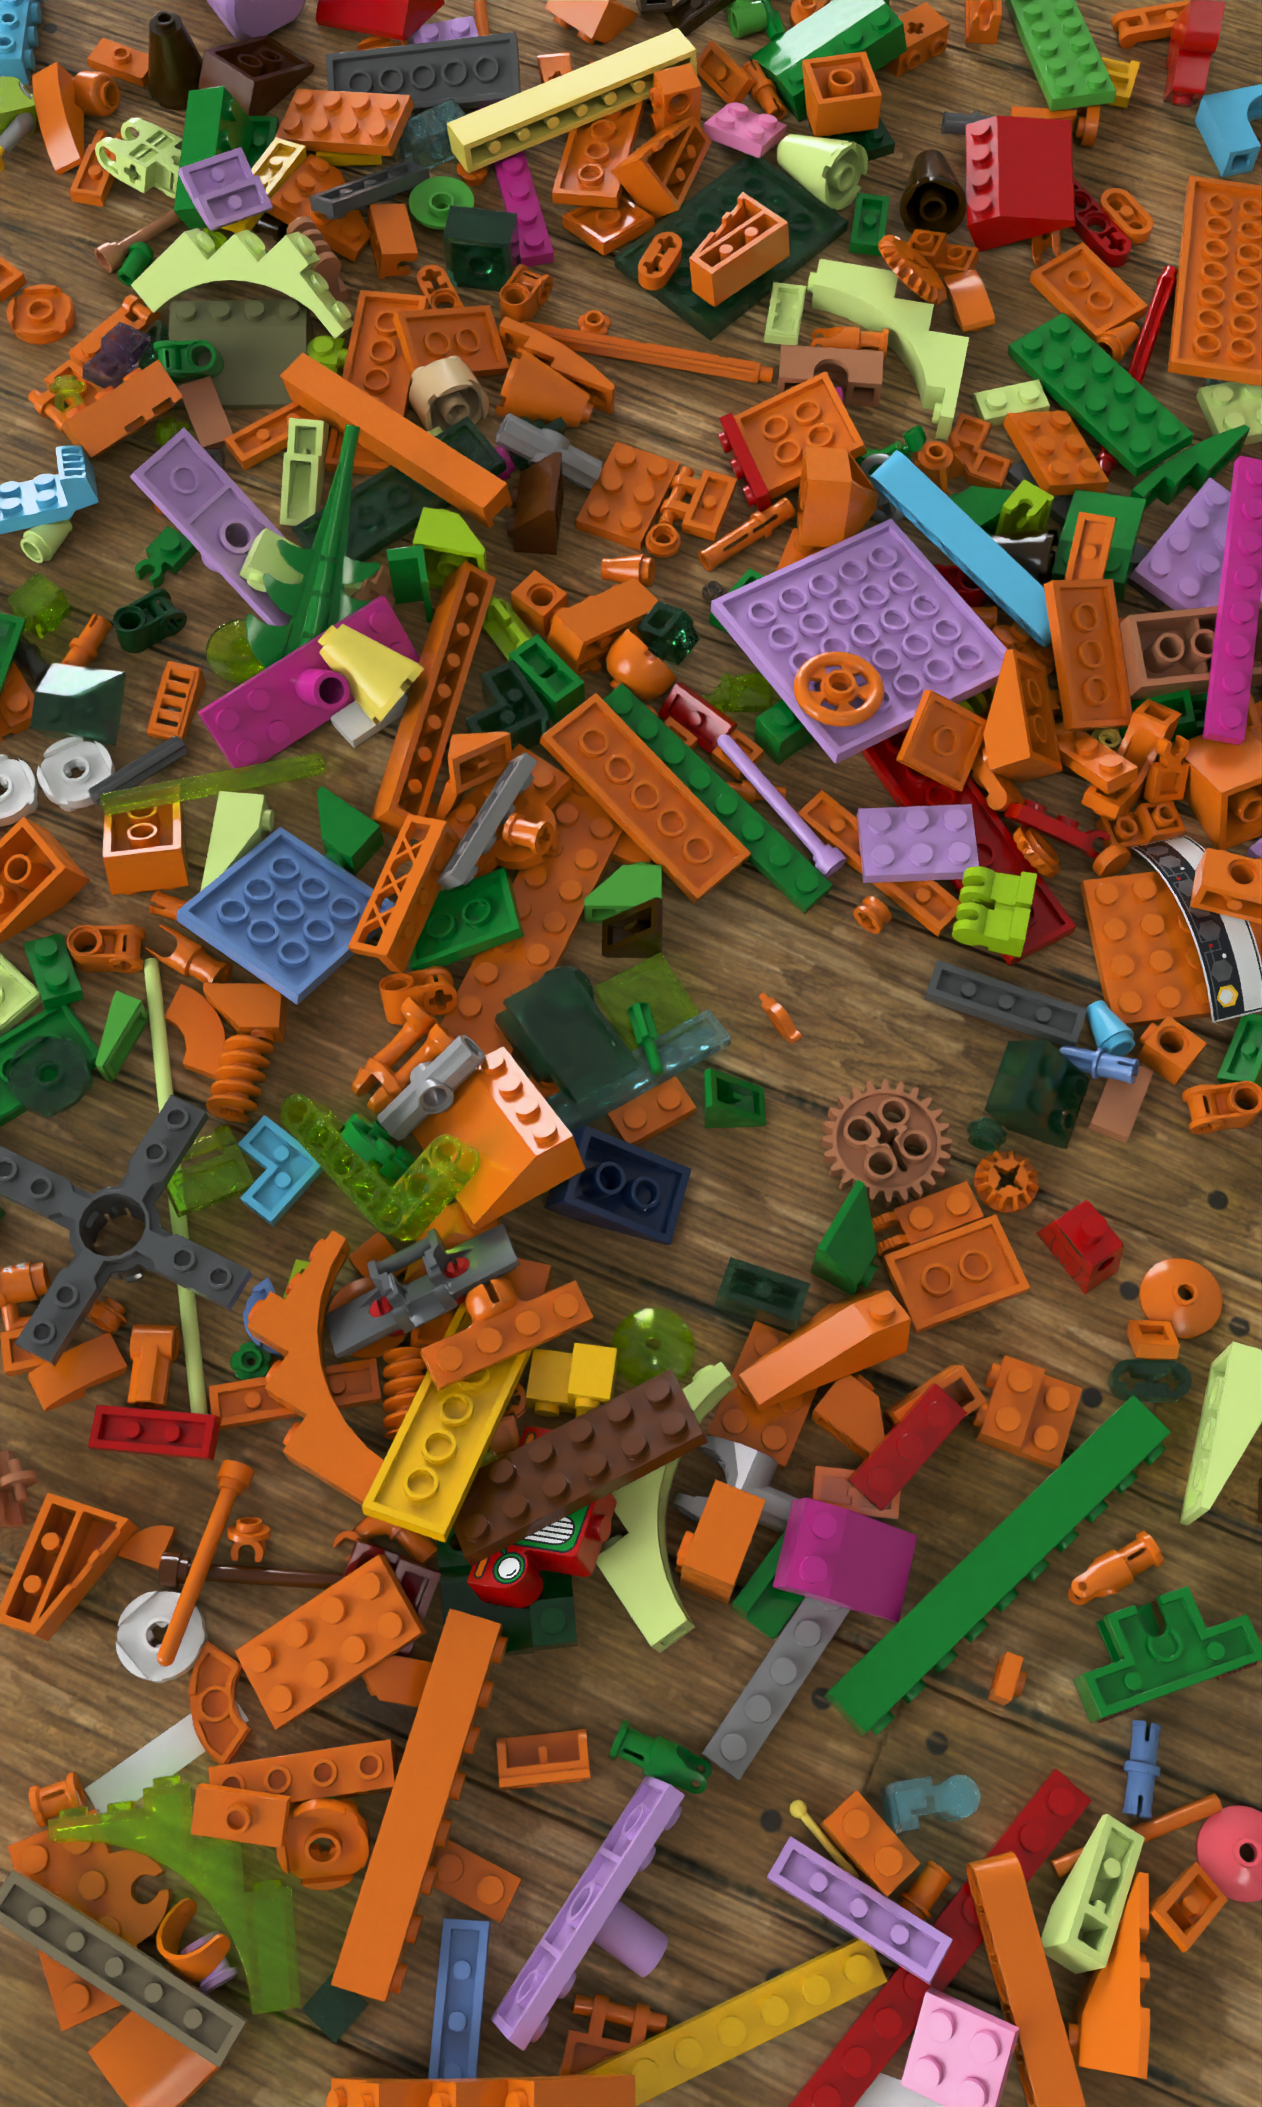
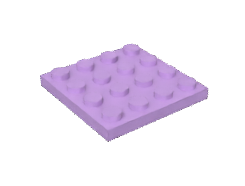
M1209 478L1134 569L1129 578L1173 610L1218 606L1231 492L1212 478Z

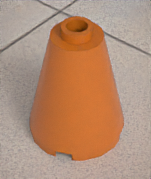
M517 348L516 358L513 357L500 393V396H503L500 405L496 406L495 415L505 418L507 414L511 413L524 421L579 429L581 422L588 424L594 404L588 402L590 394L528 351Z

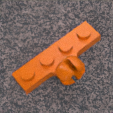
M504 1277L489 1280L491 1286L486 1289L483 1284H480L469 1291L464 1305L471 1318L472 1325L465 1330L424 1347L420 1351L437 1391L443 1390L592 1322L594 1317L576 1280L528 1301H522L518 1298L510 1281Z

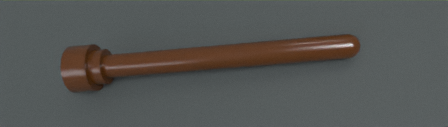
M164 1551L159 1568V1586L179 1588L180 1584H185L193 1563L191 1558L183 1557L182 1552ZM211 1564L205 1581L326 1590L340 1581L343 1573Z

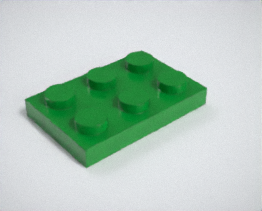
M505 867L472 879L465 886L462 884L438 893L409 959L412 971L431 966L443 967L524 936L511 878Z

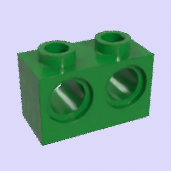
M538 634L509 654L511 680L554 724H557L585 702L584 681Z

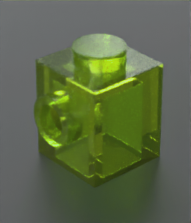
M38 571L6 599L13 613L12 616L26 619L23 632L26 633L29 630L39 639H42L50 631L55 630L61 621L72 612L63 590Z

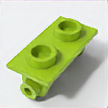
M497 596L491 597L482 627L509 662V654L534 636L508 602H505L502 598L498 599Z

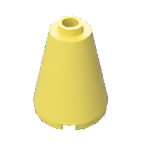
M344 624L338 629L331 625L318 641L323 646L319 654L332 671L338 672L346 678L349 683L350 694L375 725H378L424 670L419 663Z

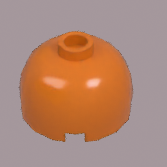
M628 629L615 639L608 650L606 669L613 678L609 683L613 690L622 683L640 701L649 702L660 698L677 681V677L659 657L656 658L648 650V647Z

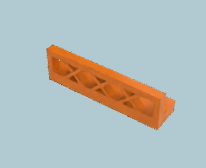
M411 814L407 815L348 945L352 953L379 958L390 971L404 973L442 887L436 880L461 841L447 821ZM416 828L428 830L424 840L413 846L411 845L410 840ZM411 859L413 866L410 872L397 879L395 873L398 867ZM396 893L398 899L395 906L382 913L380 907L383 900ZM381 926L383 933L377 946L364 944L368 933Z

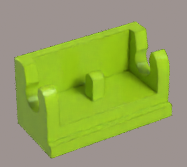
M1023 480L1003 504L995 535L1045 529L1054 496Z

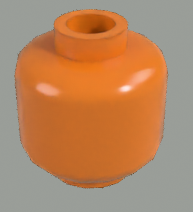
M81 71L74 77L75 104L84 111V115L107 117L114 113L120 102V90L111 75L100 71Z

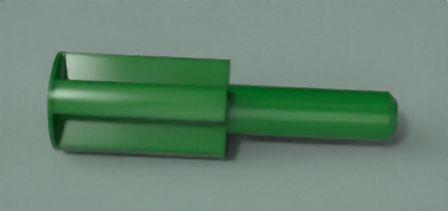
M760 0L766 10V32L770 42H772L787 31L780 13L777 10L773 11L770 1Z
M647 1002L635 1003L628 1008L627 1013L637 1046H644L652 1075L660 1076L664 1070L655 1041L660 1040L650 1005Z

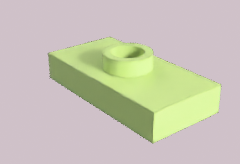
M773 282L764 335L765 343L798 345L807 286Z

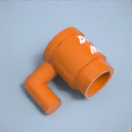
M29 1261L0 1267V1308L6 1331L24 1328L32 1316L20 1317L18 1304L38 1300L50 1288V1276L44 1261L34 1264Z

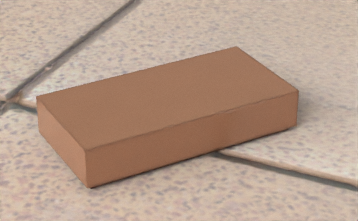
M211 376L177 386L183 396L182 402L198 443L206 452L226 446L224 438L232 435L233 432Z
M1139 1065L1137 1077L1132 1076L1136 1079L1134 1084L1107 1078L1088 1128L1126 1143L1154 1071Z

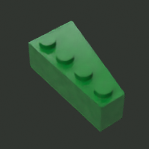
M225 86L189 91L179 169L242 147L245 156H247L256 126ZM178 174L174 212L190 230L208 228L194 206Z

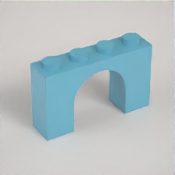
M1262 84L1202 96L1195 123L1222 178L1253 171L1261 145L1249 122L1262 118Z

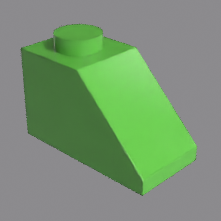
M648 862L622 865L584 898L585 923H602L605 919L655 897L662 899V865H652Z

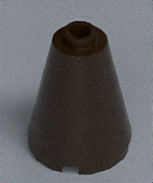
M161 11L153 16L149 22V93L152 99L158 100L160 106L165 109L187 110L189 91L199 89L203 59L181 18L173 12Z
M925 150L914 161L900 201V215L905 228L912 234L915 229L942 233L947 232L948 235L954 232L963 222L966 213V196L945 156L937 150Z
M1057 528L989 535L1043 587L1044 584L1052 581V570L1055 561V551H1052L1053 546H1058L1060 540V532Z

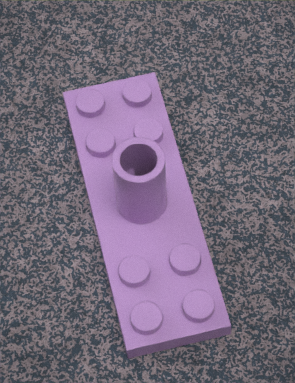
M185 428L181 429L134 471L130 478L201 553L203 563L210 570L219 572L268 625H288L291 617L282 612L271 601L268 593L252 588L248 585L246 579L239 576L255 538L265 528L283 538L285 537Z
M645 1776L490 2018L503 2035L524 2051L530 2041L532 2043L536 2042L545 2031L549 2022L547 2013L556 1999L564 1998L572 1988L576 1979L574 1971L592 1942L640 1977L650 1974L661 1960L668 1944V1936L619 1899L636 1872L645 1870L652 1861L656 1852L654 1844L662 1831L669 1830L681 1814L682 1807L679 1804L685 1795L671 1784L654 1777Z

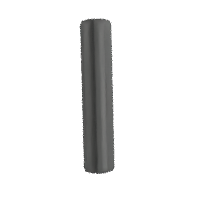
M173 736L95 784L88 790L92 801L97 806L104 807L184 757L188 753L185 742L178 736Z

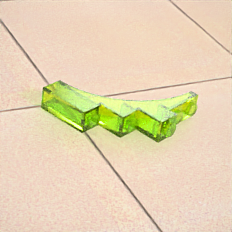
M180 1775L154 1778L153 1787L143 1788L144 1808L135 1809V1801H122L107 1804L106 1813L88 1815V1807H77L60 1810L59 1819L48 1820V1835L51 1843L90 1842L126 1848L156 1860L188 1881L212 1906L234 1941L249 1987L252 2015L301 2007L292 1886L282 1887L281 1879L253 1882L254 1891L244 1893L241 1842L203 1836V1839L194 1840V1835L191 1834L193 1815L190 1782L181 1783Z

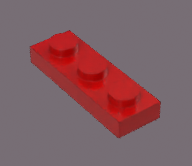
M731 412L719 418L722 432L717 434L724 453L731 452L734 458L730 460V465L735 478H737V481L743 479L746 484L745 487H742V491L748 506H756L758 511L763 512L772 506L770 494Z
M932 1383L847 1481L878 1510L883 1511L966 1416L967 1412L936 1383Z
M96 1405L88 1447L100 1451L214 1461L222 1418L209 1414Z

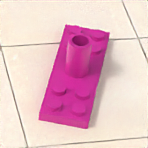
M385 596L377 597L333 625L338 629L344 624L415 662L420 661V657ZM327 630L198 712L237 776L242 777L355 701L350 694V687L346 678L340 673L332 671L319 654L323 646L318 641Z

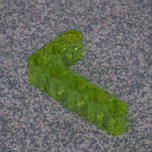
M298 1093L290 1095L281 1105L280 1119L291 1134L377 1230L402 1241H413L421 1236L474 1176L480 1165V1155L475 1147L452 1135L444 1134L434 1139L396 1182L378 1172L382 1167L381 1165L372 1160L367 1163L351 1149L340 1134L342 1132L340 1128L344 1124L327 1106ZM457 1152V1156L454 1162L451 1163V1159L454 1153ZM428 1183H430L429 1189H428L427 1192L424 1194V1190H425L426 1185H427ZM376 1188H378L377 1193H376L375 1197L373 1198L374 1192H375ZM402 1214L401 1221L397 1225V1220L399 1216Z

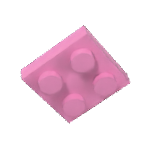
M734 102L727 104L708 119L703 125V130L711 140L760 159L784 138L787 125L778 122L777 118L773 115L757 114L748 110L746 105Z
M931 1987L924 1996L901 2085L945 2107H999L1020 2028Z

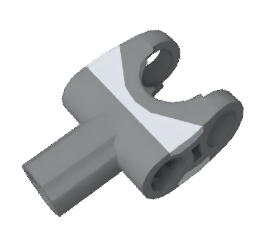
M705 1436L708 1443L698 1447V1450L713 1458V1462L721 1467L725 1473L726 1484L765 1499L766 1502L758 1523L783 1534L786 1531L792 1501L798 1498L769 1486L778 1463L768 1455L741 1443L715 1436ZM677 1493L672 1505L681 1514L698 1524L708 1497L696 1495L694 1498L686 1494Z

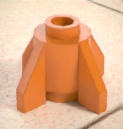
M939 441L924 443L919 451L913 453L915 461L913 464L949 497L948 480L962 476L965 466L961 459L950 447Z

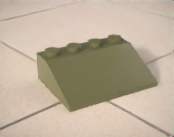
M296 299L171 301L169 340H206L223 356V370L217 377L211 379L224 410L280 409L293 402L280 375L302 352L307 354V346L312 340L313 326L308 307ZM204 352L200 355L198 366L203 367L210 363L211 352ZM186 380L184 382H178L174 384L177 387L179 385H183L195 380ZM182 399L172 410H186Z

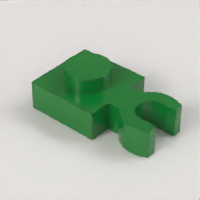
M167 526L145 549L149 559H144L135 566L136 576L141 580L146 574L153 573L149 577L151 586L156 589L164 582V573L167 570L176 575L198 550L183 534Z

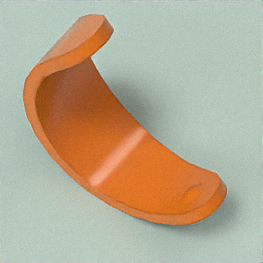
M187 1897L180 1900L162 1920L157 1931L156 1945L161 1956L173 1972L190 1983H196L209 1976L217 1968L229 1951L231 1943L225 1934H218L201 1948L188 1954L178 1955L182 1934L197 1910L196 1902L192 1898Z

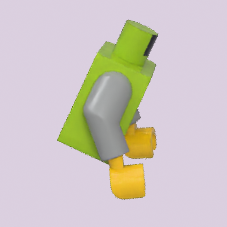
M0 76V172L5 167V162L1 156L6 151L10 153L21 139L33 134L36 128L37 113L34 96L15 77Z

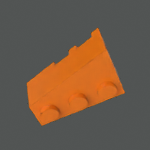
M691 116L663 128L611 171L637 206L652 215L654 219H657L680 209L712 141L695 117Z
M715 1479L695 1533L686 1531L678 1550L675 1571L681 1573L679 1586L728 1606L766 1500Z
M47 1493L0 1604V1624L9 1629L49 1641L116 1559L127 1540L136 1534L140 1528L128 1518Z

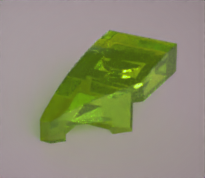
M726 672L720 677L721 683L708 696L706 694L701 696L718 710L724 712H762L772 707V686L762 673L731 677Z

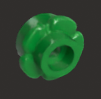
M246 1342L240 1346L238 1352L236 1351L232 1354L230 1366L236 1371L235 1376L240 1381L265 1377L270 1370L272 1356L271 1353L258 1347L254 1342ZM249 1359H255V1363L253 1365L247 1364Z

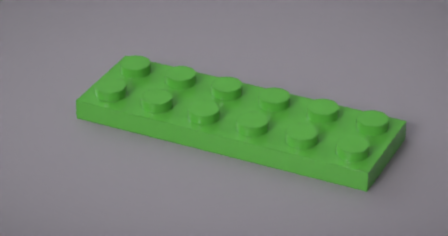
M1005 0L1007 9L1050 111L1114 103L1116 89L1075 0Z

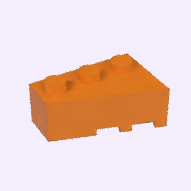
M744 192L737 198L738 204L733 211L724 214L722 224L715 233L710 232L689 258L692 291L714 307L790 256L788 222Z
M159 359L143 370L139 367L123 378L124 382L116 388L110 385L94 396L96 401L86 408L81 403L65 414L68 420L65 421L61 428L73 445L82 446L90 461L170 412L183 398Z
M636 578L622 584H615L609 590L595 596H588L582 602L569 608L564 607L558 610L552 618V625L546 644L579 677L587 671L594 675L602 669L600 662L606 658L612 643L626 629L640 640L654 632L663 604Z

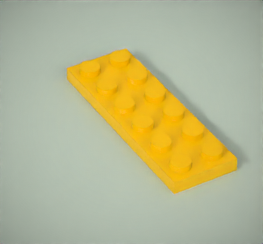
M464 1302L459 1305L444 1338L465 1330L472 1325ZM533 1349L440 1391H437L429 1371H427L362 1504L363 1514L445 1543Z

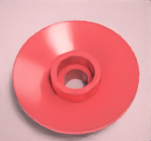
M1228 1806L1223 1808L1221 1812L1209 1816L1201 1826L1197 1836V1862L1228 1899L1238 1902L1262 1900V1812L1247 1806ZM1243 1844H1248L1253 1849L1254 1856L1250 1862L1244 1861L1240 1856L1239 1850Z

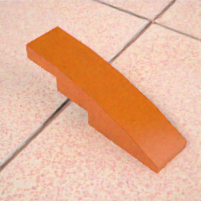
M506 316L503 318L499 325V335L504 352L516 356L517 348L528 351L590 394L588 402L594 404L595 409L609 414L613 413L615 385L592 364L567 346L544 333Z

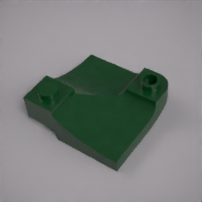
M452 1527L445 1543L437 1540L444 1625L450 1608L500 1623L504 1629L502 1636L508 1638L504 1656L531 1654L538 1650L578 1646L572 1575L546 1570L540 1571L544 1583L542 1593L532 1605L525 1608H511L484 1603L466 1583L472 1566L464 1558L462 1550L455 1551L451 1548L452 1540L457 1537L454 1527Z

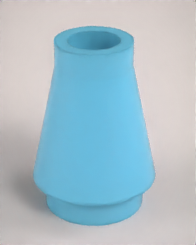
M1096 1001L1086 1008V1017L1089 1021L1097 1049L1103 1048L1106 1053L1123 1057L1134 1048V1032L1108 1008L1105 1001Z

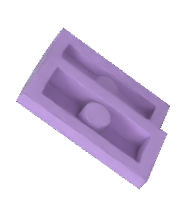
M242 147L186 165L178 171L189 197L210 231L270 211L273 208L259 175L254 176Z

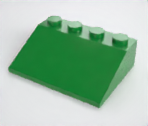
M833 0L749 57L751 62L752 60L759 62L766 77L772 79L776 85V93L798 122H801L808 117L802 60L866 51L872 70L876 72L906 52L907 46L903 23L886 2L882 0Z

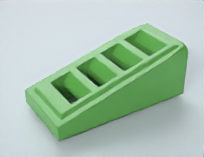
M116 991L114 994L95 1062L104 1080L109 1082L114 1081L149 1021V1014L142 1001L119 991Z

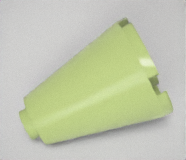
M789 134L777 147V162L779 166L825 207L843 210L857 197V193L860 192L862 187L857 184L861 174L865 176L867 174L868 156L865 148L856 142Z

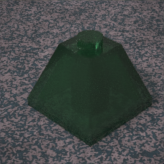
M52 663L35 691L30 728L44 737L58 739L78 737L92 743L96 741L101 744L116 746L126 673Z

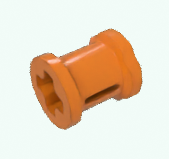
M516 812L509 816L503 828V840L507 846L516 847L520 845L527 847L536 855H544L549 850L554 837L553 825L550 822L542 820L537 823L525 819L523 814Z
M76 1771L67 1773L66 1779L42 1788L39 1785H34L29 1788L31 1811L39 1827L47 1826L52 1818L74 1810L80 1814L87 1809L84 1788Z

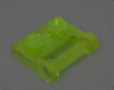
M228 1125L217 1127L214 1129L213 1134L196 1139L182 1162L218 1148L224 1152L223 1155L176 1171L167 1184L165 1190L178 1218L245 1193L255 1182Z

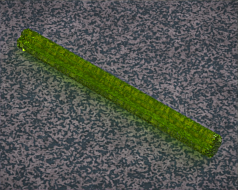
M313 753L103 793L100 800L104 814L109 816L218 795L219 791L233 792L321 775L325 773V764L321 753Z

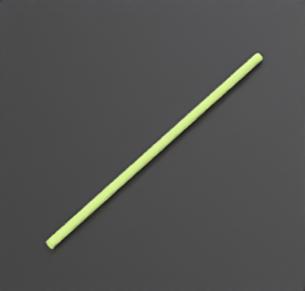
M148 958L144 960V974L160 1113L170 1095H173L159 960ZM180 1163L167 1184L171 1230L173 1235L178 1234L189 1240ZM177 1284L191 1413L208 1414L196 1297L194 1292Z

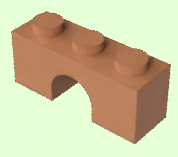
M781 345L777 395L827 371L832 383L842 387L845 393V405L879 407L883 381L884 351Z

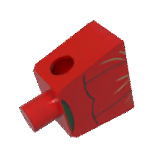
M1087 1200L1071 1208L1036 1233L1085 1295L1118 1272L1124 1245L1107 1224L1105 1218Z

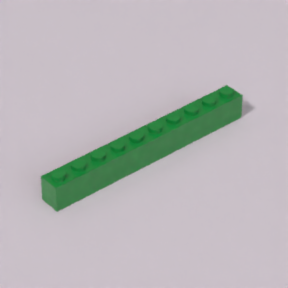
M1132 1395L826 1693L825 1698L861 1737L870 1729L877 1736L895 1718L890 1709L901 1698L909 1704L927 1686L921 1678L932 1667L938 1673L943 1671L958 1656L952 1648L963 1637L971 1643L989 1625L983 1617L994 1606L1002 1612L1019 1595L1014 1587L1024 1577L1032 1582L1050 1565L1044 1557L1054 1547L1062 1553L1079 1536L1073 1528L1083 1518L1091 1524L1109 1506L1103 1499L1113 1489L1121 1494L1138 1478L1132 1470L1142 1460L1150 1466L1167 1449L1161 1442L1171 1431Z

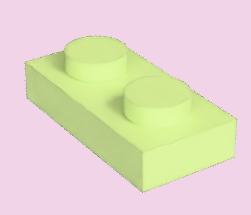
M1039 379L974 393L972 400L978 418L992 423V427L1003 425L1007 413L1049 411L1050 408Z

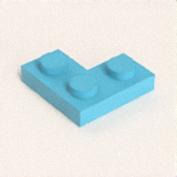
M264 1115L238 1143L239 1149L265 1169L262 1175L240 1199L244 1205L274 1227L326 1169V1163Z

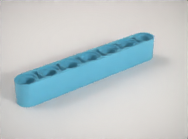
M896 450L869 477L873 485L1038 644L1047 648L1052 643L1044 587L904 454Z

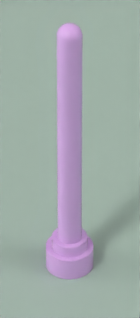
M727 734L721 735L717 741L718 746L814 855L812 857V860L815 862L814 867L826 878L837 872L847 861L842 852L837 847L832 848L830 844L824 845L736 742Z

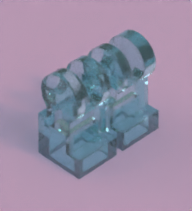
M955 1775L932 1785L931 1776L893 1782L879 1789L886 1824L896 1835L920 1829L919 1819L934 1817L940 1822L951 1823L971 1816L978 1809L981 1800L977 1784L965 1775Z

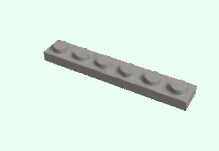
M805 1597L701 1755L736 1781H739L851 1609Z

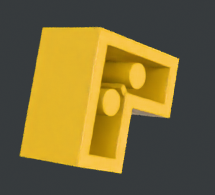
M574 1343L573 1353L533 1348L526 1392L527 1407L534 1408V1413L541 1416L557 1417L559 1412L576 1414L575 1418L612 1400L617 1375V1348Z

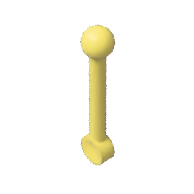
M802 1800L793 1801L790 1804L791 1815L794 1818H800L841 1869L858 1879L859 1874L845 1860L807 1813L806 1803Z

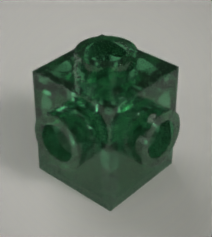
M661 601L654 605L637 626L648 650L656 658L659 657L662 662L665 660L678 666L700 640L693 627V619L685 610Z

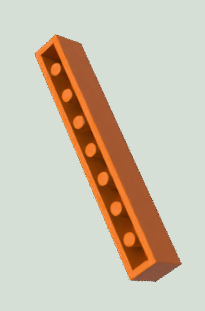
M467 561L445 578L419 661L424 670L412 684L370 817L371 820L380 825L382 831L396 838L408 814L425 817L497 579Z
M449 1609L332 1978L331 1985L382 2002L390 2001L393 1992L400 1994L409 1968L408 1964L402 1963L408 1943L415 1945L424 1918L423 1915L417 1914L422 1895L430 1896L438 1873V1867L431 1866L437 1847L445 1848L453 1823V1820L446 1818L451 1800L459 1802L467 1778L466 1773L460 1772L466 1753L473 1755L481 1732L480 1727L474 1726L479 1708L487 1710L495 1685V1682L488 1681L493 1663H502L506 1651L508 1638L502 1636L504 1629L500 1623Z

